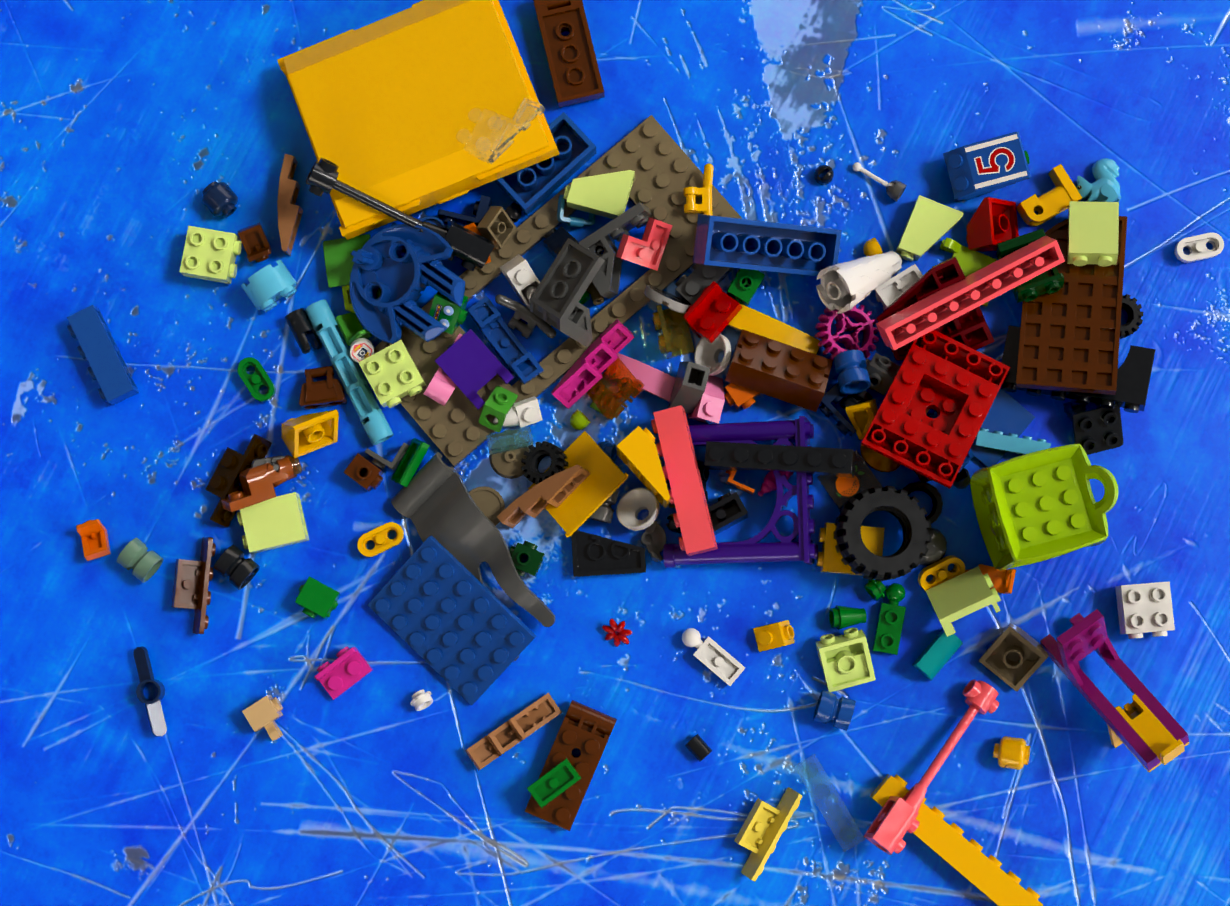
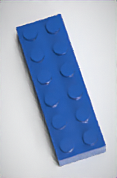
M698 214L693 263L818 276L822 269L837 264L842 230Z

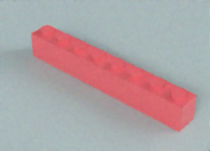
M1043 236L966 276V279L948 286L876 323L884 344L892 350H896L1065 262L1056 239Z

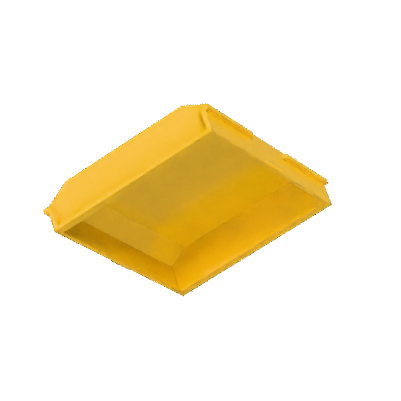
M423 0L413 4L411 8L359 29H351L277 60L289 82L317 161L319 162L321 158L335 163L339 166L337 172H339L337 180L408 215L467 194L472 189L560 154L498 0ZM333 188L329 193L341 224L339 227L341 235L347 240L396 221V219Z

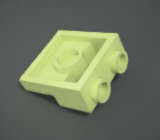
M848 628L844 630L843 635L834 636V634H826L820 637V641L815 642L829 692L876 680L867 639L863 630Z

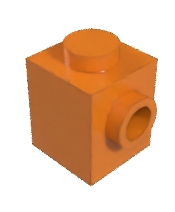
M733 383L728 384L724 388L726 402L730 407L734 405L736 409L743 407L744 410L756 403L754 398L761 394Z

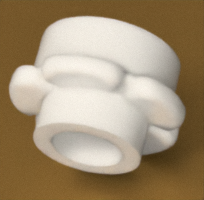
M424 689L417 691L412 695L413 700L410 702V705L414 706L417 711L426 709L433 703V699L430 696L432 695L431 691L425 692Z

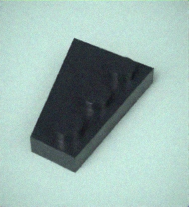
M576 530L571 535L574 577L646 573L645 548Z

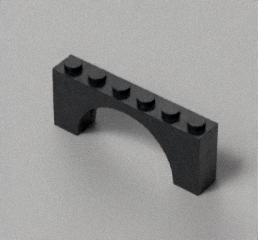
M1009 325L1001 363L1009 366L1010 369L1001 385L1003 390L1008 392L1023 390L1026 391V394L1032 396L1046 394L1051 395L1050 398L1055 400L1075 399L1076 403L1088 405L1090 402L1099 403L1100 407L1113 409L1114 406L1122 407L1124 411L1130 413L1144 411L1155 349L1130 346L1127 358L1117 371L1116 395L1016 388L1021 327Z

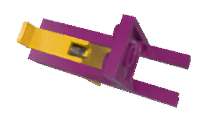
M1098 609L1085 618L1080 613L1072 617L1070 622L1073 626L1057 637V641L1050 634L1040 640L1041 645L1047 651L1052 661L1105 720L1114 748L1123 743L1149 773L1161 764L1165 766L1185 751L1184 747L1189 744L1187 732L1119 658L1108 638L1104 616ZM1094 650L1134 694L1132 696L1133 702L1125 704L1123 706L1124 709L1120 706L1115 708L1080 669L1079 661Z

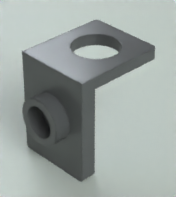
M403 443L392 462H389L368 448L365 450V453L374 458L372 463L384 470L388 466L395 471L409 445Z

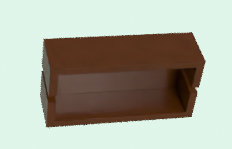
M742 329L725 381L816 412L825 394L833 360Z

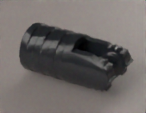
M304 308L297 309L285 316L303 354L309 353L311 349L309 343L314 350L322 348V343Z

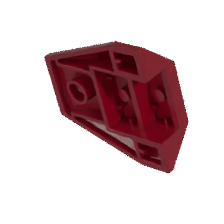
M956 256L928 270L876 317L877 321L880 322L916 302L966 279ZM980 307L935 329L975 350L995 342ZM914 340L896 350H892L896 360L905 359Z

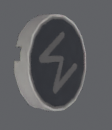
M647 285L644 294L647 298L658 304H663L673 311L684 314L690 306L684 300L664 290Z

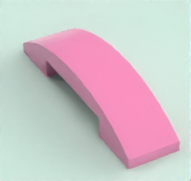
M617 353L618 358L607 368L605 374L670 402L675 377L638 360Z

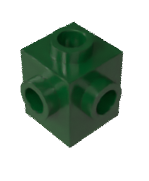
M524 541L523 544L517 543L516 547L511 546L509 551L520 576L525 577L526 573L536 577L545 554L537 551L538 546L528 541ZM523 555H528L529 557L526 563H522L520 560Z

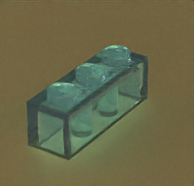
M522 427L517 430L508 429L502 433L494 432L486 436L489 455L533 445L530 427Z

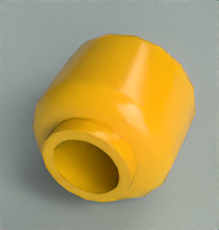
M1004 736L1000 740V744L995 743L993 758H998L1000 767L1021 770L1024 765H1028L1030 746L1026 744L1023 738Z

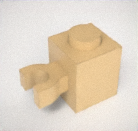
M266 695L242 711L254 732L265 728L272 741L283 736L282 731L275 723L277 719L283 716L281 712L283 706L277 697L273 698L271 695Z

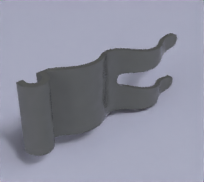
M437 452L411 479L408 486L403 487L391 499L392 505L401 515L412 520L423 543L432 535L482 584L483 580L479 567L481 562H487L500 587L514 602L529 612L543 626H552L556 619L554 613L520 578L502 534L471 498L458 472L453 467H448L441 460L443 457L441 453Z

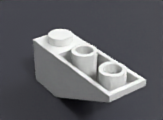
M518 254L499 268L525 307L530 309V298L540 284V281L526 259Z

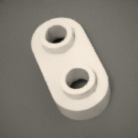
M1217 233L1187 237L1176 244L1175 256L1184 263L1213 258L1222 252L1224 241ZM1207 242L1213 245L1212 250L1206 247ZM1184 247L1189 249V255L1184 254Z

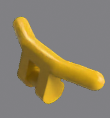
M708 163L704 166L702 188H683V194L686 197L684 213L713 215L712 181L714 167L712 164ZM696 197H702V204H696Z

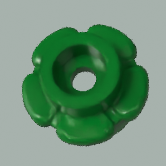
M871 579L864 585L867 593L875 601L880 597H885L884 591L886 587L881 581Z

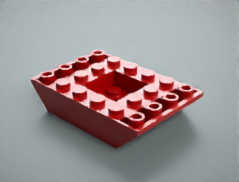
M936 330L915 339L861 444L951 488L1010 367ZM934 409L938 413V417H928L926 410Z

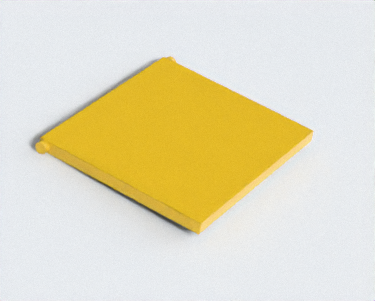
M586 431L563 452L567 456L565 461L568 462V466H564V469L578 464L591 474L558 507L551 504L545 507L566 532V537L571 536L629 476L626 472L623 473ZM533 483L528 489H531L536 484Z

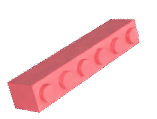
M680 405L653 412L654 419L651 420L654 434L658 433L660 440L656 444L659 456L664 457L666 466H662L665 480H669L671 487L668 490L670 503L675 504L677 512L673 514L676 528L680 527L682 537H679L680 548L682 551H686V554L689 556L716 550L718 547L685 409Z

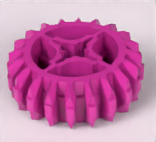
M855 305L851 310L842 314H837L839 311L837 309L830 311L826 308L824 310L825 314H821L818 318L821 323H817L815 326L820 331L815 334V337L822 340L817 345L818 347L824 346L826 348L823 351V355L830 353V360H834L836 355L849 349L862 351L866 359L870 357L869 351L873 352L876 349L873 343L879 341V338L874 335L879 330L877 327H873L877 319L870 320L869 318L872 311L864 313V305L858 308ZM848 317L853 318V319L856 320L858 323H853V322H851ZM835 318L837 331L834 335H831V324ZM855 330V331L852 332L850 335H849V334H847V335L844 334V335H842V336H839V335H841L844 331H845V332H847V331L850 332V331ZM863 331V342L861 347H859L858 333ZM839 342L844 344L846 349L841 348L836 343Z

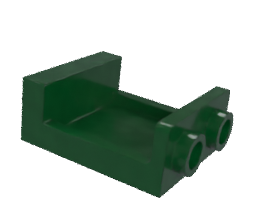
M1043 228L998 243L996 252L998 260L1046 236ZM1055 266L1011 290L1017 303L1022 301L1030 302L1040 295L1058 292L1063 288L1064 276L1063 273L1059 274Z

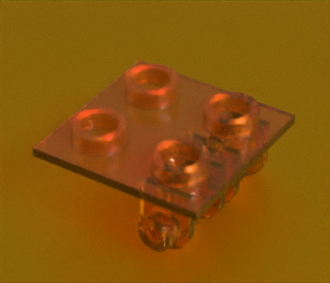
M618 357L602 374V378L587 391V394L607 419L612 420L614 417H618L625 409L624 407H628L625 401L628 400L632 403L633 399L630 396L635 398L643 391L642 388L645 385L634 377Z

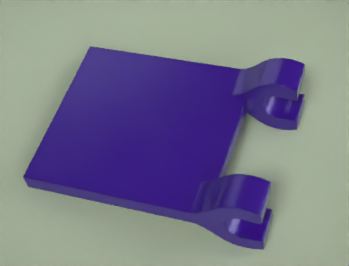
M471 329L435 360L477 410L485 404L477 392L494 376L499 375L505 384H508L514 378Z

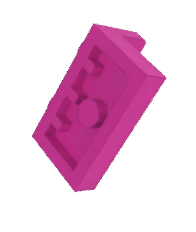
M348 646L336 654L338 659L331 664L327 661L317 669L318 674L314 676L315 679L320 681L333 700L373 671L356 647L351 649Z

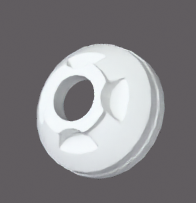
M719 334L712 343L702 337L695 349V363L711 368L709 373L711 376L720 374L731 362L732 350L729 340L722 334ZM723 350L724 358L722 362L719 363L718 355Z
M632 489L620 499L616 510L617 518L629 530L640 531L646 529L657 519L660 509L659 502L656 496L648 489ZM643 509H647L649 511L648 516L644 520H638V513Z

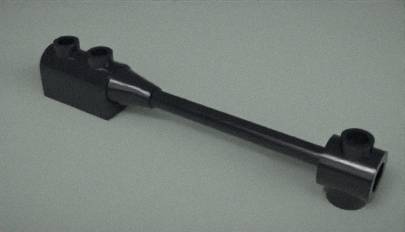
M324 158L314 163L306 180V184L310 185L308 190L311 193L322 196L323 192L329 194L333 188L414 229H419L414 227L419 225L438 233L453 249L451 258H448V260L452 261L455 256L463 260L461 265L470 271H474L475 267L482 269L494 248L491 240L449 220L445 228L429 222H422L337 180L339 174L337 169L339 166Z

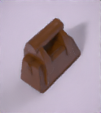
M333 366L305 369L306 383L302 384L299 405L304 410L347 403L340 381L334 379ZM327 376V380L314 382L313 378Z

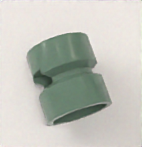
M134 538L121 551L117 562L127 570L133 569L132 575L142 583H145L157 572L164 559L153 550L147 552L146 544L140 539Z

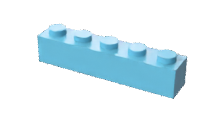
M980 428L972 444L973 446L1023 455L1051 447V443H1046L1047 440L1037 439L1035 441L1032 440V437L1028 436L1018 438L1017 434L1009 433L1007 436L1003 435V432L1000 431L990 433L988 432L989 429Z

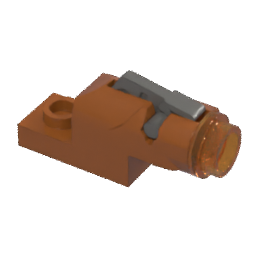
M280 455L253 460L251 467L239 474L243 492L235 491L228 494V498L221 500L223 508L234 512L276 497L274 487L287 480L296 478L297 474L302 472L299 459H294L290 455Z

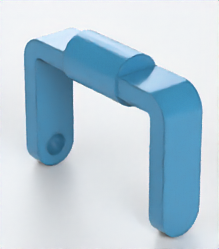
M559 195L557 220L559 222L579 228L591 226L595 223L596 214L589 213V221L577 217H563L565 199L564 195Z

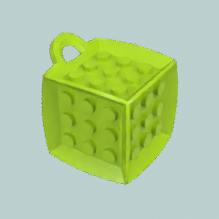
M1080 444L1059 446L1015 457L993 466L979 469L970 479L972 499L980 531L995 569L999 571L1041 562L1083 547L1097 546L1105 542L1109 536L1106 513L1117 502L1118 484L1109 470L1102 466L1091 465L1084 448ZM1089 479H1097L1104 486V497L1099 502H1096Z

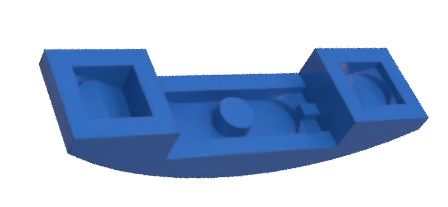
M487 296L467 309L489 344L524 385L544 371L530 351H526L502 320L501 314Z

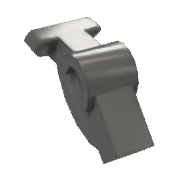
M654 521L652 525L646 528L640 541L647 548L651 560L661 562L663 558L660 552H662L664 544H666V534L664 529L657 524L658 521Z

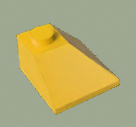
M337 410L302 415L297 418H291L281 424V438L294 459L338 442L339 413Z

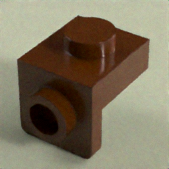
M260 222L238 231L249 262L255 260L257 263L269 257L271 246Z

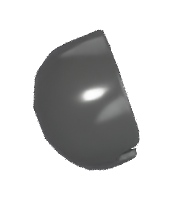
M932 527L928 529V534L932 535L931 542L927 544L929 550L926 556L922 557L920 565L929 566L938 562L944 557L947 550L946 538L938 529Z

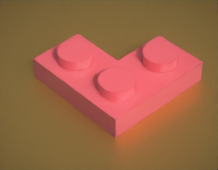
M649 217L642 240L623 234L616 257L658 271L673 225Z

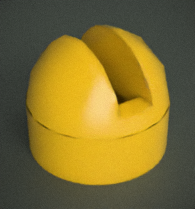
M875 237L868 240L863 246L866 256L883 253Z

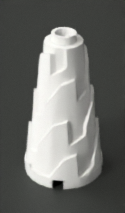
M889 251L828 266L818 273L816 280L821 278V284L816 286L818 295L830 311L837 309L839 310L837 314L847 312L867 297L871 291L890 280L891 276L900 271L902 268V258L896 252Z

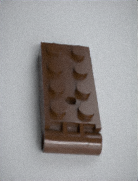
M533 0L558 107L561 108L604 98V89L582 0ZM567 31L569 35L563 36L562 32Z
M572 700L539 778L567 758L581 776V779L543 808L539 806L531 795L525 812L570 831L614 728L616 718ZM574 748H578L581 751L579 757L572 755Z

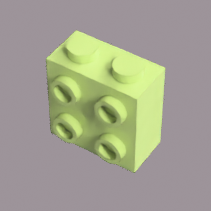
M188 226L179 272L185 277L231 284L232 278H235L237 275V264H235L236 256L240 255L242 249V242L239 241L240 238L235 233Z
M402 340L358 362L383 407L388 406L392 408L402 402L401 398L408 394L410 397L423 391L422 387L426 385Z

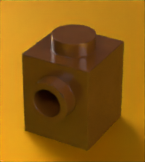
M359 453L344 471L346 475L368 491L372 488L376 489L383 481L382 474L384 472Z

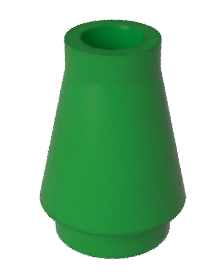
M836 605L835 608H830L829 610L830 625L832 628L836 627L839 630L859 623H865L866 611L864 608L858 609Z

